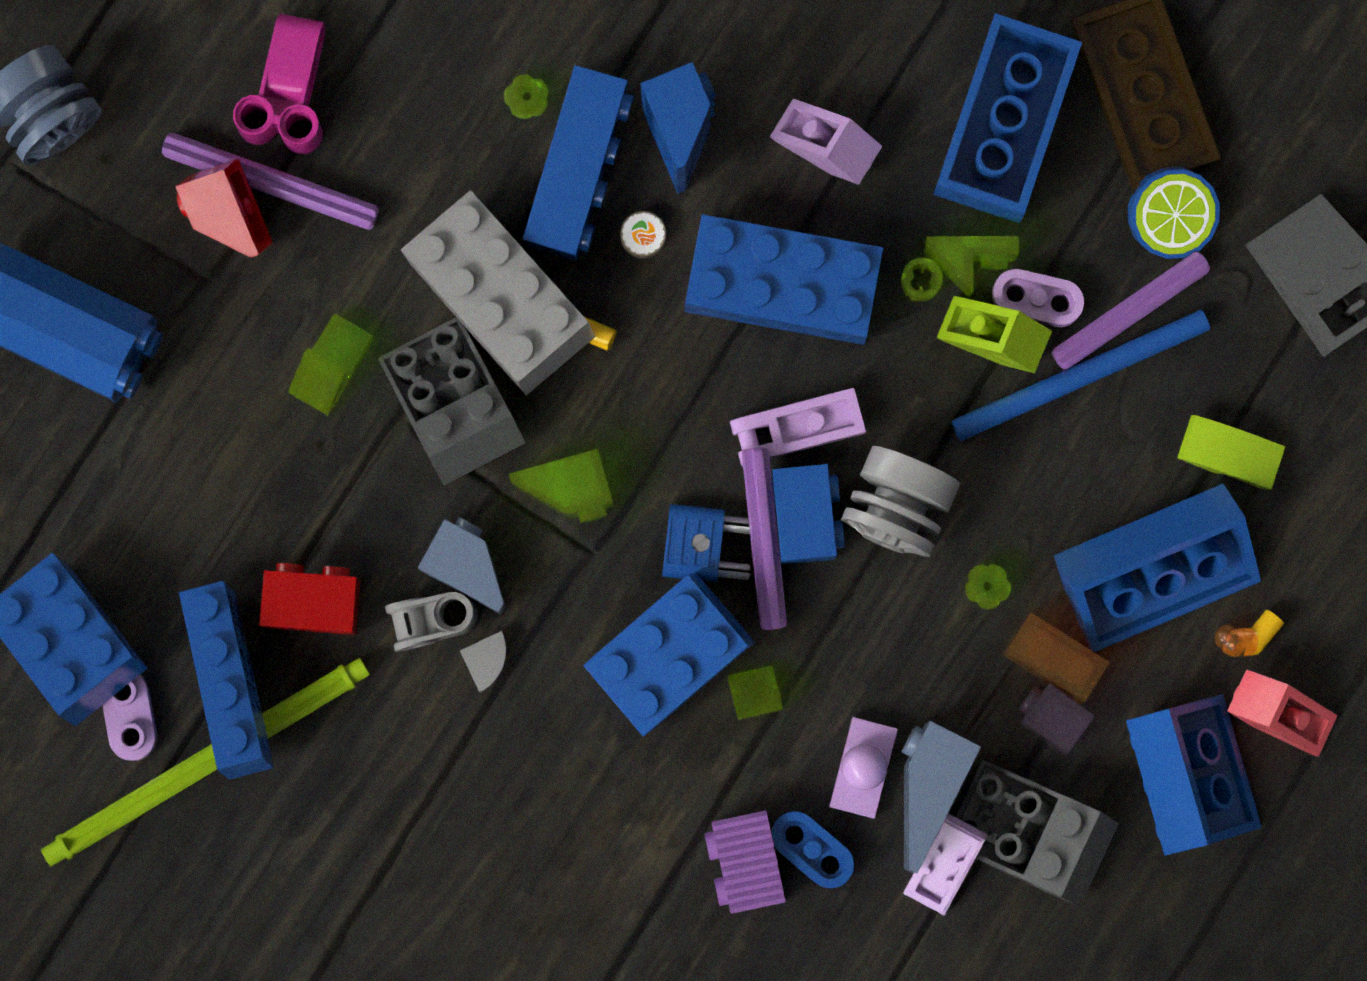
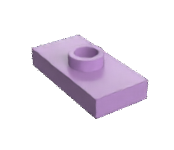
M947 814L918 874H913L903 894L945 915L980 851L987 834Z

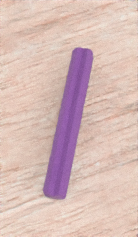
M1200 252L1192 253L1055 347L1052 351V356L1059 367L1063 370L1071 368L1205 276L1210 271V266L1205 257Z
M750 448L742 452L759 623L761 629L775 630L785 627L787 620L770 456L767 448Z

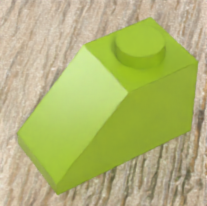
M953 296L937 338L1000 365L1035 373L1052 331L1018 310Z

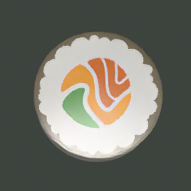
M635 212L628 216L622 224L620 232L621 242L624 249L633 257L640 259L651 258L657 255L665 245L666 229L664 223L657 215L651 212Z

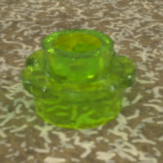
M523 74L515 77L513 84L506 87L504 101L506 105L511 107V113L514 116L528 119L529 117L539 116L546 110L548 106L546 96H548L549 91L547 85L541 79H533L531 75ZM524 93H530L531 98L524 100L522 98Z
M981 564L969 572V582L965 585V592L969 600L972 602L976 601L979 607L992 609L996 608L1000 601H1005L1008 598L1011 584L1007 581V574L1003 568L995 564H990L986 567ZM985 582L992 584L991 590L987 591L984 589L983 585Z

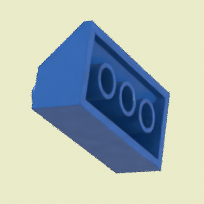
M1224 484L1054 555L1064 590L1092 653L1261 582L1245 516Z

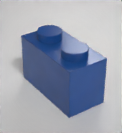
M828 464L772 469L771 475L781 565L835 560L837 556L836 548H844L842 520L833 521L832 503L840 502L837 475L828 474Z

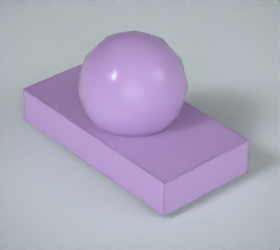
M852 717L829 807L875 818L897 728Z

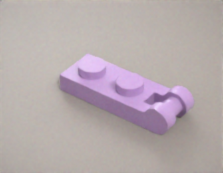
M854 388L730 421L733 435H738L742 451L738 452L741 466H743L742 452L746 449L767 448L770 459L866 433ZM769 426L773 442L759 445L756 430Z

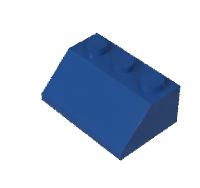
M693 62L640 83L642 111L677 194L687 189L710 133V118L715 116L713 107H715L713 100L715 93L706 72L697 74Z
M1223 694L1126 721L1130 733L1131 746L1136 754L1143 779V788L1148 796L1156 824V833L1161 842L1164 856L1210 845L1262 828Z

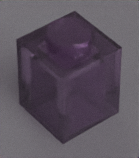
M1050 683L1045 685L1041 691L1034 686L1018 708L1025 713L1019 723L1063 755L1070 752L1095 717Z

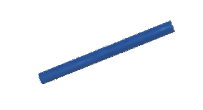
M1200 309L951 421L954 432L960 442L1203 334L1210 330L1209 322L1204 312Z

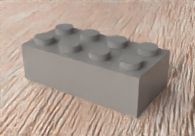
M471 190L401 249L409 264L526 396L595 337L589 322Z

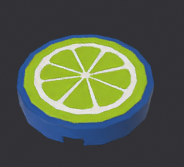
M1163 167L1148 174L1139 183L1140 186L1136 189L1134 195L1132 194L1128 203V224L1134 238L1150 253L1166 259L1185 258L1194 252L1200 251L1213 238L1219 223L1220 203L1214 188L1200 174L1183 167Z

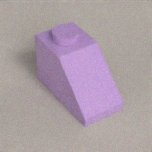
M796 99L791 101L770 135L775 142L827 173L858 185L882 148V145L852 119Z

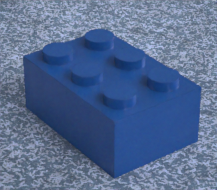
M53 552L0 594V639L56 713L73 726H77L148 669L71 567Z
M695 572L684 577L583 666L641 735L645 736L657 728L749 649L755 641Z

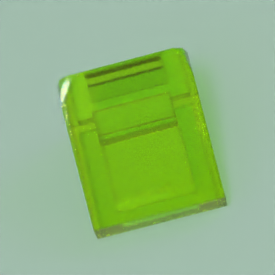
M772 665L727 676L738 721L783 711Z

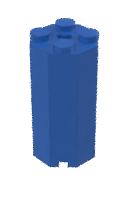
M0 243V347L118 403L122 396L132 399L143 378V375L138 372L146 356L152 358L163 339V334L156 331L158 320L130 304Z

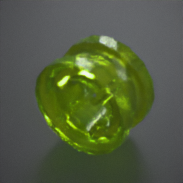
M917 258L910 261L904 268L901 276V287L904 293L915 301L932 299L939 292L943 282V275L939 265L927 258ZM917 268H921V273H924L925 269L929 270L933 274L929 281L931 289L922 291V286H920L919 290H915L911 286V282L914 279L912 271Z

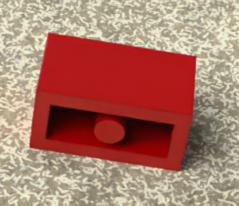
M277 563L276 571L264 570L259 626L265 629L356 635L361 580L357 577H350L349 568L323 566L322 574L304 573V565Z

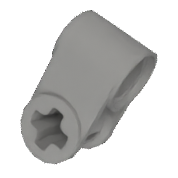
M447 592L426 598H413L385 606L386 613L392 615L397 642L394 644L395 652L427 646L435 643V641L466 634L472 630L478 619V610L475 603L469 597L457 592ZM460 601L465 605L466 618L460 625L450 627L444 620L445 607L449 603ZM408 615H409V619H410V623H411L412 633H411V629H410V624H409V620H408Z

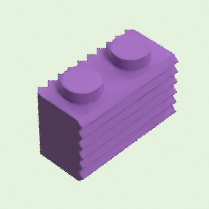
M767 811L711 822L713 831L704 834L710 860L719 859L723 877L714 879L719 906L729 904L730 913L732 914L785 903Z

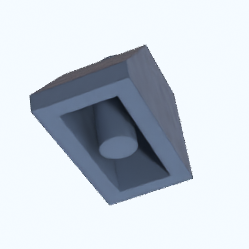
M460 517L455 524L444 519L418 569L502 615L506 606L488 544L479 538L483 530Z

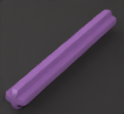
M173 132L167 135L163 143L162 153L166 158L202 171L239 159L250 188L367 230L372 229L376 223L379 209L374 204Z

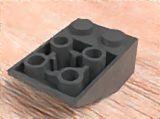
M1322 194L1245 245L1323 357L1367 329V243Z
M457 317L378 358L443 485L525 444L508 407L468 332Z
M982 760L956 815V818L987 834L975 859L1079 908L1119 824L1094 808Z

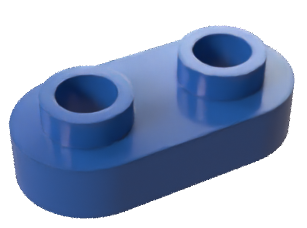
M788 812L775 821L771 831L774 847L817 885L825 888H837L849 880L854 868L851 853L808 815L801 812ZM791 826H798L803 831V839L798 844H791L786 840V830ZM826 856H833L838 860V870L833 874H827L821 868V862Z

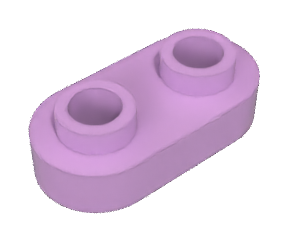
M1020 269L1008 270L1001 274L992 290L994 305L1018 310L1040 324L1053 327L1071 325L1078 319L1084 307L1083 294L1073 282ZM1011 287L1019 288L1023 293V299L1019 302L1010 301L1006 294L1007 290ZM1056 297L1065 299L1068 305L1067 310L1056 312L1051 306L1052 299Z
M139 675L128 684L131 688V695L127 700L121 701L115 694L102 705L110 747L117 756L130 761H139L148 757L154 751L157 744V730L149 687L142 675ZM134 728L138 731L140 738L136 745L128 746L124 741V734L127 730Z

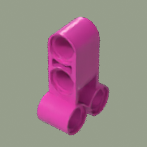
M279 13L271 39L259 95L243 97L233 110V119L240 135L247 142L254 145H263L270 142L277 133L281 135L290 151L297 154H308L319 147L323 139V130L316 113L309 107L324 43L326 28L324 22ZM254 111H262L267 114L266 123L258 129H250L245 126L246 117ZM305 120L312 124L311 132L304 138H293L289 135L290 127L297 121Z

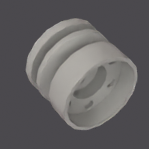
M872 446L860 476L877 487L876 491L872 494L853 490L850 499L866 508L867 512L846 507L841 520L855 528L864 538L899 553H914L929 557L934 544L919 536L917 532L920 531L938 536L941 527L926 517L925 513L927 509L948 513L961 483L950 475L912 457L883 447Z

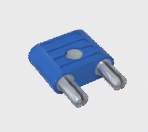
M670 504L662 577L683 579L688 574L696 572L703 581L717 583L718 577L748 580L751 575L750 573L719 570V568L751 571L750 564L720 561L723 531L750 534V527L726 525L724 523L749 525V518L725 516V510Z

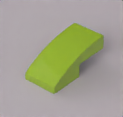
M1191 415L1177 458L1212 473L1225 474L1257 488L1271 490L1285 446L1207 418Z

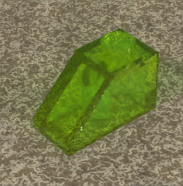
M598 449L509 474L514 488L569 519L579 517L580 523L606 517L605 509L614 506Z

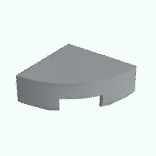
M502 631L460 650L480 693L495 683L504 667L507 648Z

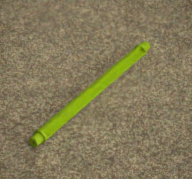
M357 658L346 666H343V664L337 666V669L262 713L267 738L272 737L346 691L356 688L355 684L370 675L361 658ZM212 744L63 834L60 833L55 836L56 840L41 849L47 863L52 867L65 858L68 860L74 858V855L217 770Z

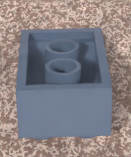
M932 721L926 723L923 729L918 726L913 728L901 751L909 756L904 765V869L918 874L981 746Z

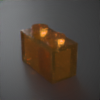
M1029 613L1024 618L1002 653L1004 657L1079 704L1086 702L1110 663L1032 613Z

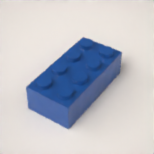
M996 13L994 14L933 195L1020 224L1025 214L1082 42Z
M702 214L686 295L685 312L864 345L869 328L883 247Z

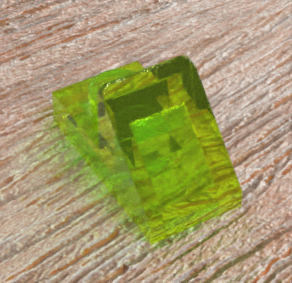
M1019 236L926 237L924 253L968 297H971L973 293V262H981V268L983 269L1007 268L1008 262H1015L1019 255Z
M334 313L313 349L307 348L305 350L288 393L328 416L374 341V336Z

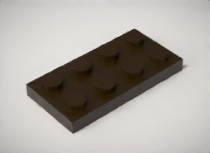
M1125 0L1072 19V28L1077 41L1082 42L1080 48L1132 191H1136L1140 186L1139 183L1148 174L1163 167H1183L1193 171L1219 162L1221 157L1162 0Z

